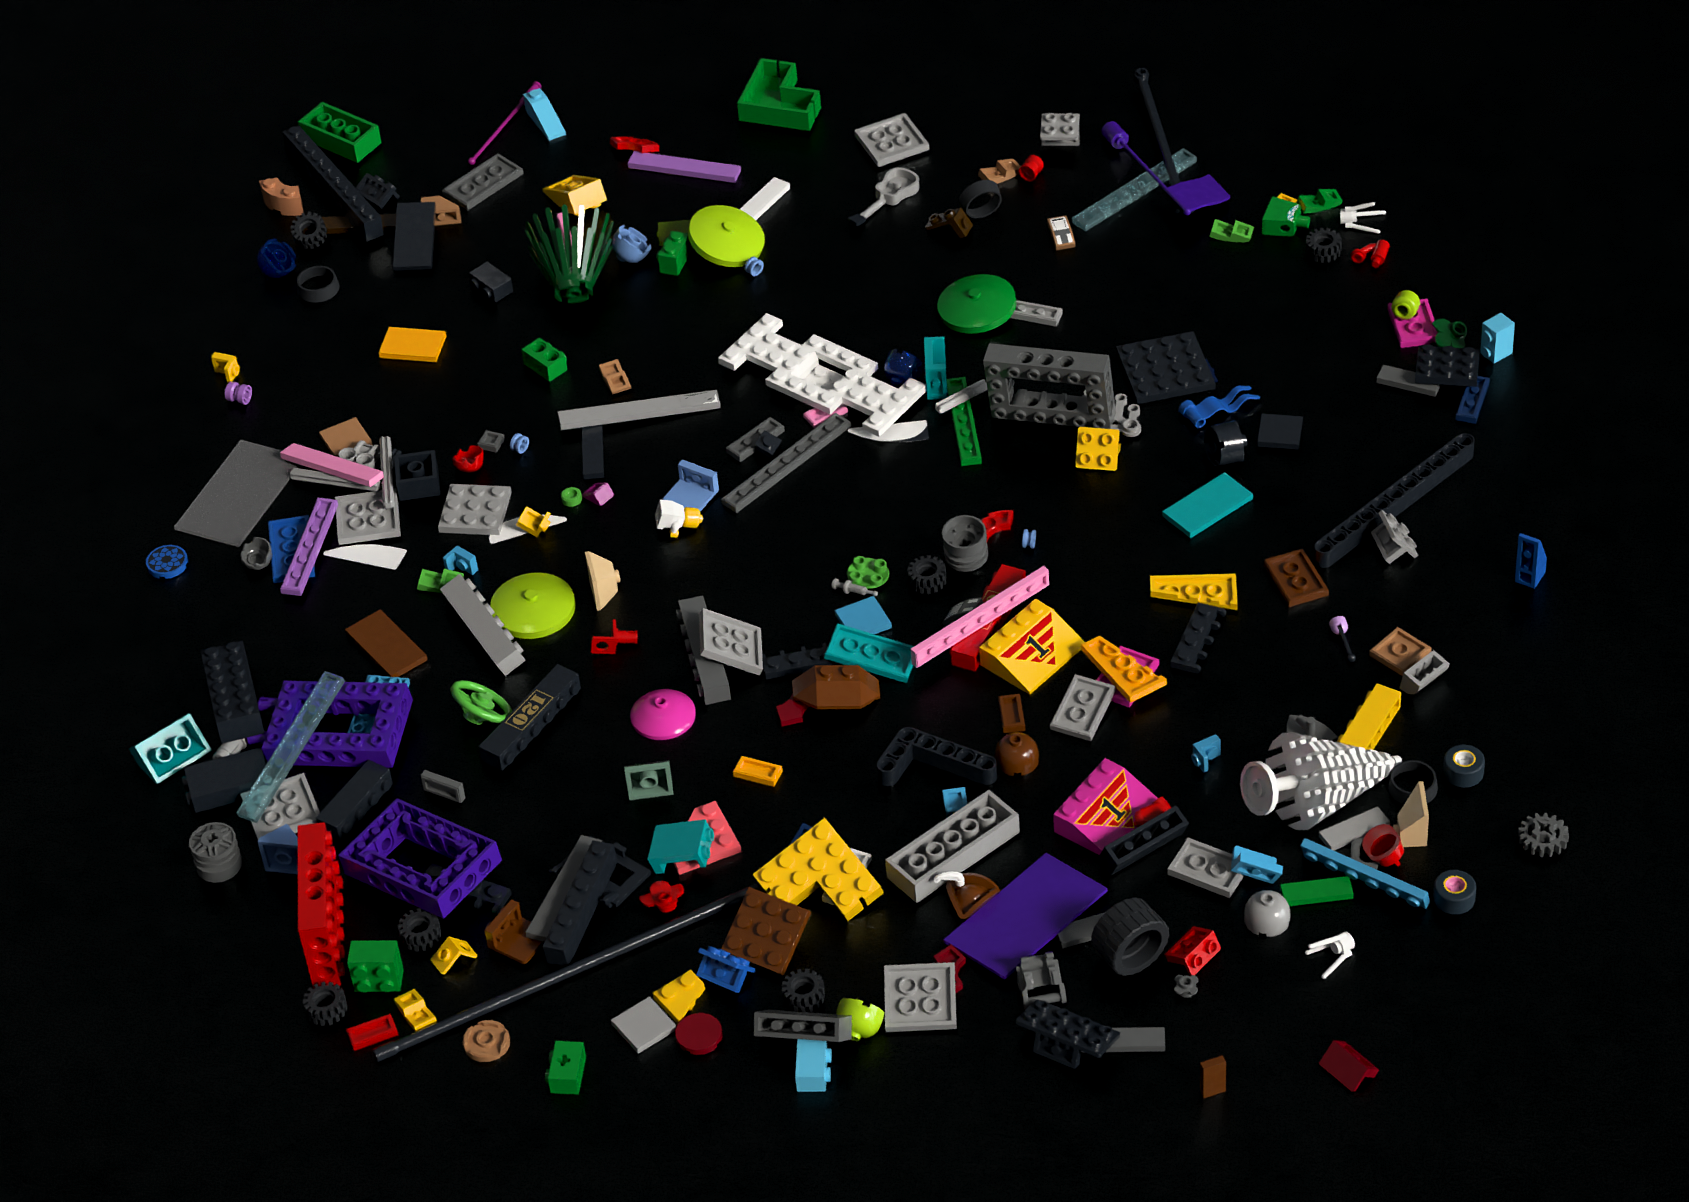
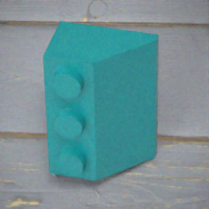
M190 713L180 717L129 748L139 767L156 784L212 751Z

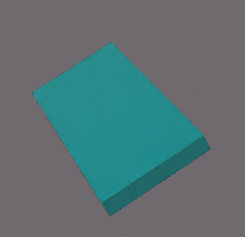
M1224 472L1162 511V517L1189 538H1192L1252 500L1253 493Z
M837 623L824 659L844 665H859L867 672L907 683L913 668L911 648L914 646Z

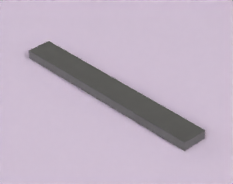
M837 413L833 414L721 499L722 504L738 513L850 428V421Z

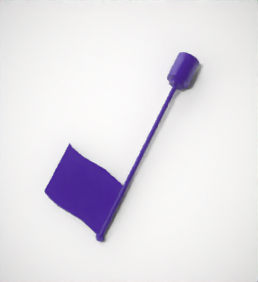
M1111 121L1103 126V137L1116 149L1124 147L1184 210L1185 215H1190L1191 211L1201 207L1222 203L1230 199V195L1210 174L1198 179L1180 182L1167 188L1127 145L1129 136L1116 122Z

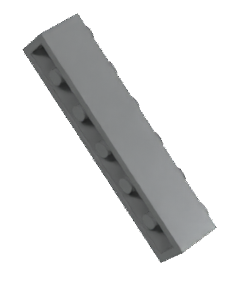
M459 574L440 588V590L497 667L506 676L526 661L521 655L524 650L517 641L512 643L511 640L514 637L507 628L502 629L504 624L497 615L495 617L492 616L495 612L488 603L483 604L485 598L478 590L476 592L473 591L476 587L469 578L465 580Z

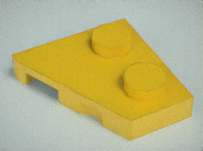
M689 970L653 992V997L678 1024L688 1010H692L696 999L705 990V986L696 974Z

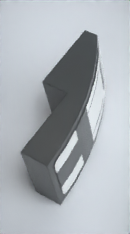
M982 598L968 599L953 606L943 621V625H950L984 603Z

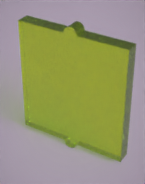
M691 220L658 223L657 237H659V246H663L665 238H668L671 231L688 233Z

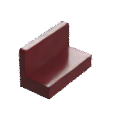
M1333 1040L1319 1062L1325 1070L1350 1091H1356L1364 1077L1374 1078L1379 1071L1377 1067L1345 1041Z

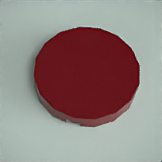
M695 1013L684 1017L678 1023L675 1030L676 1042L680 1049L689 1051L693 1055H702L713 1051L723 1038L722 1027L718 1019L705 1013Z

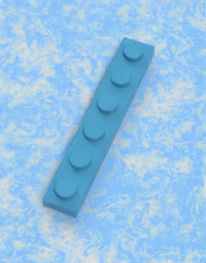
M1304 838L1301 844L1304 857L1309 861H1319L1332 871L1339 870L1344 872L1350 879L1362 880L1370 888H1380L1393 898L1400 897L1406 900L1413 907L1418 908L1420 906L1426 909L1430 903L1428 892L1306 838Z

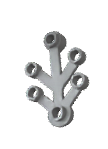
M1117 394L1115 396L1116 414L1113 422L1118 424H1112L1111 429H1118L1127 437H1135L1141 433V425L1137 421V417L1140 415V407L1137 404L1129 405V418L1125 419L1123 417V410L1127 404V396L1125 394Z

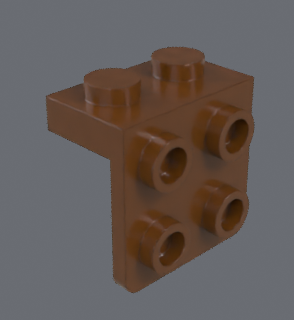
M512 899L506 906L501 908L496 918L489 922L485 928L488 948L521 964L528 963L544 942L526 937V931L531 922L522 918L519 903Z

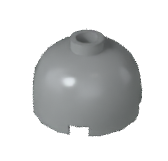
M1263 890L1256 892L1248 899L1244 909V922L1251 932L1257 935L1262 933L1266 934V937H1272L1281 934L1288 928L1290 907L1287 900L1281 894L1272 890Z

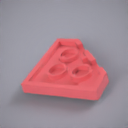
M716 801L694 809L688 821L706 819L709 827L714 831V841L711 843L710 858L707 860L706 865L741 852V846ZM697 860L673 863L679 875L700 868Z

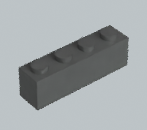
M780 1010L754 1012V1036L833 1042L850 1040L852 1036V1015Z

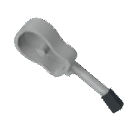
M898 167L889 170L885 174L884 179L875 186L876 198L878 200L860 215L856 214L848 217V222L859 226L885 203L896 205L902 199L916 194L919 191L918 175L905 168Z

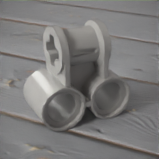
M360 440L354 449H342L339 452V458L376 469L375 462L380 458V445L376 444L373 446Z

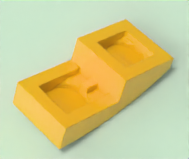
M415 989L394 999L398 1009L415 1032L437 1023L436 1017L426 1007L424 999Z

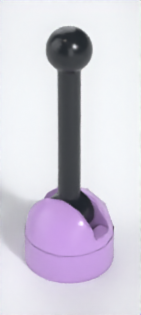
M1343 616L1334 617L1329 622L1330 628L1334 634L1341 636L1348 654L1347 660L1354 662L1356 656L1352 654L1344 634L1348 629L1347 621Z

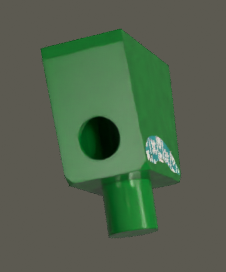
M1272 197L1262 219V234L1294 236L1297 227H1309L1310 217L1301 215L1300 204Z

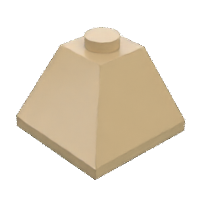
M588 551L585 552L589 581L598 611L602 610L618 592L617 583L620 582L618 570H614L611 561Z
M1423 781L1417 783L1397 816V825H1393V828L1401 838L1403 847L1427 846L1429 814Z

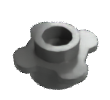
M1177 975L1175 977V982L1177 983V986L1174 988L1175 993L1182 997H1191L1198 992L1196 987L1198 978L1195 975Z

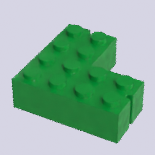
M761 58L737 103L739 121L810 131L821 109L820 91L794 87L797 82L796 63L780 61V78H778L777 60Z

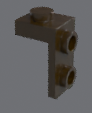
M960 207L954 210L949 209L941 214H933L929 217L925 228L926 230H931L950 224L959 238L967 236L973 224Z

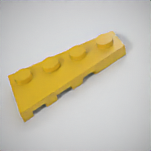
M1236 574L1150 576L1151 597L1193 604L1199 602L1220 608L1237 610Z

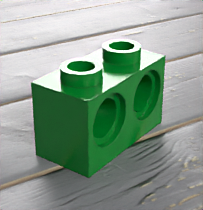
M541 338L536 339L521 349L524 365L549 382L567 371V358L565 354Z

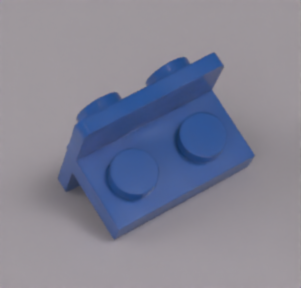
M708 946V949L699 948L698 952L704 954L696 975L724 988L739 993L747 971L755 972L756 968L749 966L750 961L744 958L735 957L725 950L716 949Z

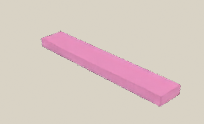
M295 443L280 452L281 459L368 487L373 486L384 477L381 470Z

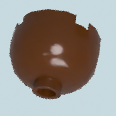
M1022 732L1008 733L1003 736L995 749L997 768L1010 776H1014V773H1021L1022 776L1032 772L1039 762V751L1036 742L1029 735Z

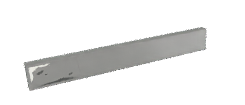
M717 390L558 411V418L561 430L718 409L720 408V400Z

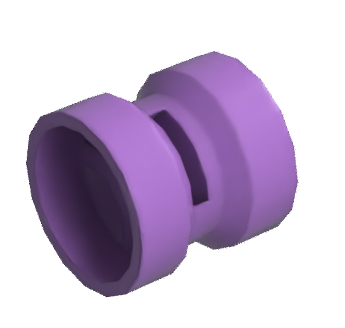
M230 381L225 389V399L232 402L238 401L241 404L249 403L252 396L251 386L246 384L239 385L237 382Z

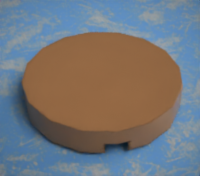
M483 1020L477 1022L478 1025L469 1027L463 1035V1046L466 1054L471 1059L479 1062H490L499 1059L508 1050L510 1036L508 1030L500 1022Z

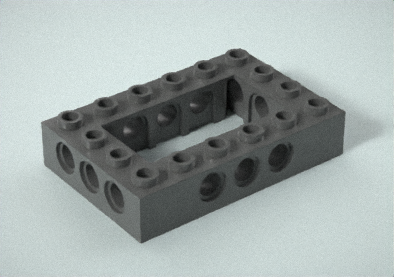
M989 343L983 363L992 418L1111 429L1116 409L1109 355ZM1012 378L1085 385L1086 395L1072 396L1067 395V393L1053 394L1047 393V391H1027V389H1020L1014 394V380Z

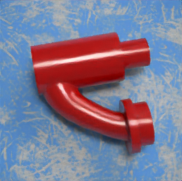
M1378 240L1377 243L1368 244L1361 249H1354L1351 253V258L1353 262L1361 263L1365 260L1367 253L1373 252L1371 256L1372 266L1378 268L1384 263L1390 244L1386 240Z

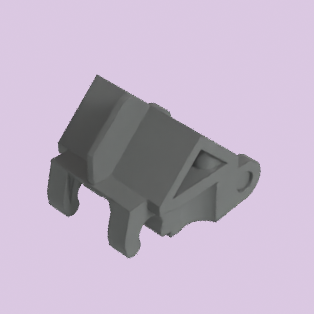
M1052 951L1042 955L1019 958L1020 966H1016V979L1024 1010L1036 999L1044 1000L1048 1003L1067 1002L1064 983L1061 981L1058 959H1053L1054 954ZM1050 984L1057 986L1058 992L1028 997L1027 990L1034 989V987Z

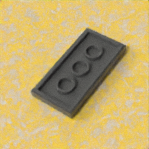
M496 154L444 188L442 193L448 199L469 210L521 176L523 168L500 154Z

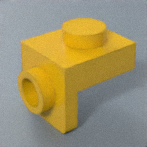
M217 352L213 353L211 359L214 371L224 373L227 382L233 381L240 370L236 356Z
M526 506L516 526L538 537L541 531L545 532L551 522L548 518L551 513L547 511L546 515L543 516Z

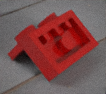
M1193 926L1165 954L1168 962L1184 965L1188 975L1191 976L1195 975L1221 950V946L1213 930Z

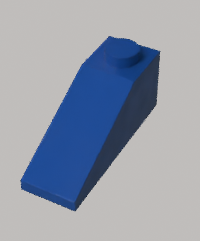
M1520 533L1518 537L1515 582L1535 589L1546 572L1547 557L1541 540Z

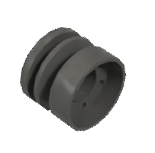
M961 515L950 519L944 525L942 538L946 563L951 568L962 572L974 571L982 567L988 558L987 534L984 523L974 516Z
M213 822L200 826L192 833L189 839V848L194 859L196 872L200 878L208 882H223L233 878L239 872L242 866V856L232 827L225 823Z

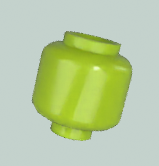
M1403 290L1394 298L1391 305L1392 312L1396 317L1408 320L1418 311L1420 299L1414 292Z

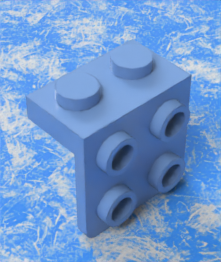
M681 460L678 464L680 480L663 499L676 502L684 506V508H698L701 512L719 491L717 472Z

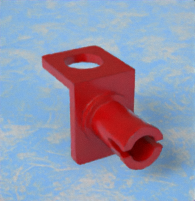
M613 619L611 637L593 636L591 653L615 654L618 643L637 644V630H618L616 628V619ZM606 642L608 646L606 648H598L596 644Z

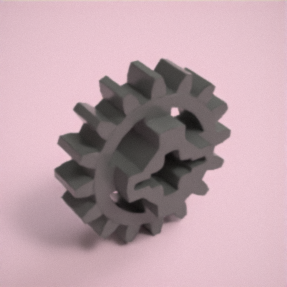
M1535 813V818L1527 816L1526 822H1521V828H1519L1518 832L1519 844H1524V850L1531 849V855L1538 852L1540 857H1543L1544 853L1552 857L1553 852L1560 854L1561 848H1566L1569 840L1568 826H1563V820L1556 821V815L1549 818L1547 813H1544L1543 817Z

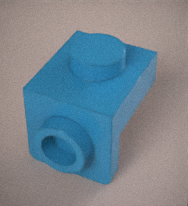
M965 787L942 791L946 818L967 805Z

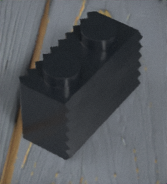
M488 261L469 273L470 286L474 290L478 289L482 292L486 299L490 298L494 302H498V300L500 301L501 298L503 299L504 296L506 297L513 292L511 278L498 270V268L496 269Z

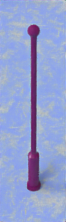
M535 81L526 93L538 88L541 89V84ZM524 96L520 99V103L517 105V107L504 120V122L498 127V129L492 134V136L486 141V143L479 149V151L473 156V158H469L468 163L470 165L475 164V160L478 158V156L484 151V149L490 144V142L496 137V135L503 129V127L509 122V120L515 115V113L521 108V106L525 105Z

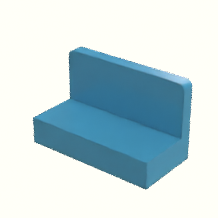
M1239 846L1233 848L1231 871L1273 884L1282 875L1283 866L1276 864L1277 859Z

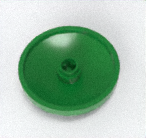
M978 274L961 278L950 284L941 293L937 304L939 317L945 326L960 333L974 334L995 329L1005 323L1015 311L1016 295L1014 288L1008 281L995 275Z

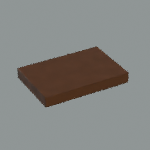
M1303 548L1264 560V567L1289 607L1329 595L1327 586Z

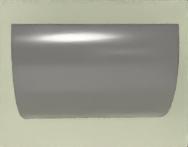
M1433 650L1403 673L1400 689L1408 694L1417 693L1445 672L1450 663Z

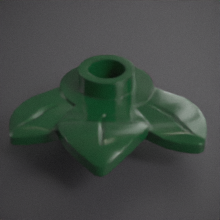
M1438 319L1432 323V326L1438 332L1434 339L1437 346L1465 347L1464 338L1467 335V327L1464 323L1460 321L1451 323L1446 319Z

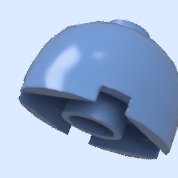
M624 225L620 226L612 240V248L617 259L628 263L641 261L650 252L651 244L648 246L646 243L648 239L636 229L629 227L627 230L623 229Z

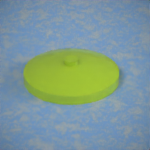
M713 205L705 207L694 214L688 227V238L695 251L706 260L726 267L745 266L747 264L746 261L748 262L750 257L758 258L765 242L763 230L758 222L746 212L730 206Z
M528 573L514 577L502 584L494 593L490 607L495 612L492 616L495 617L497 615L503 622V630L507 628L512 636L516 638L535 639L557 632L570 621L575 611V598L571 587L563 579L547 573Z

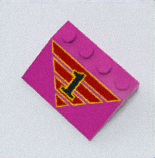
M1105 758L1054 813V832L1100 855L1105 846L1138 828L1134 826L1135 812L1152 804L1158 798L1124 767Z

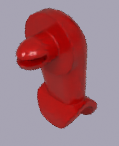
M1161 796L1152 804L1135 812L1134 826L1139 827L1169 810L1171 806Z

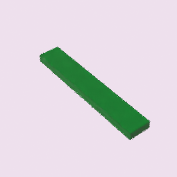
M965 377L946 379L948 396L967 387ZM969 399L950 409L961 466L982 464Z

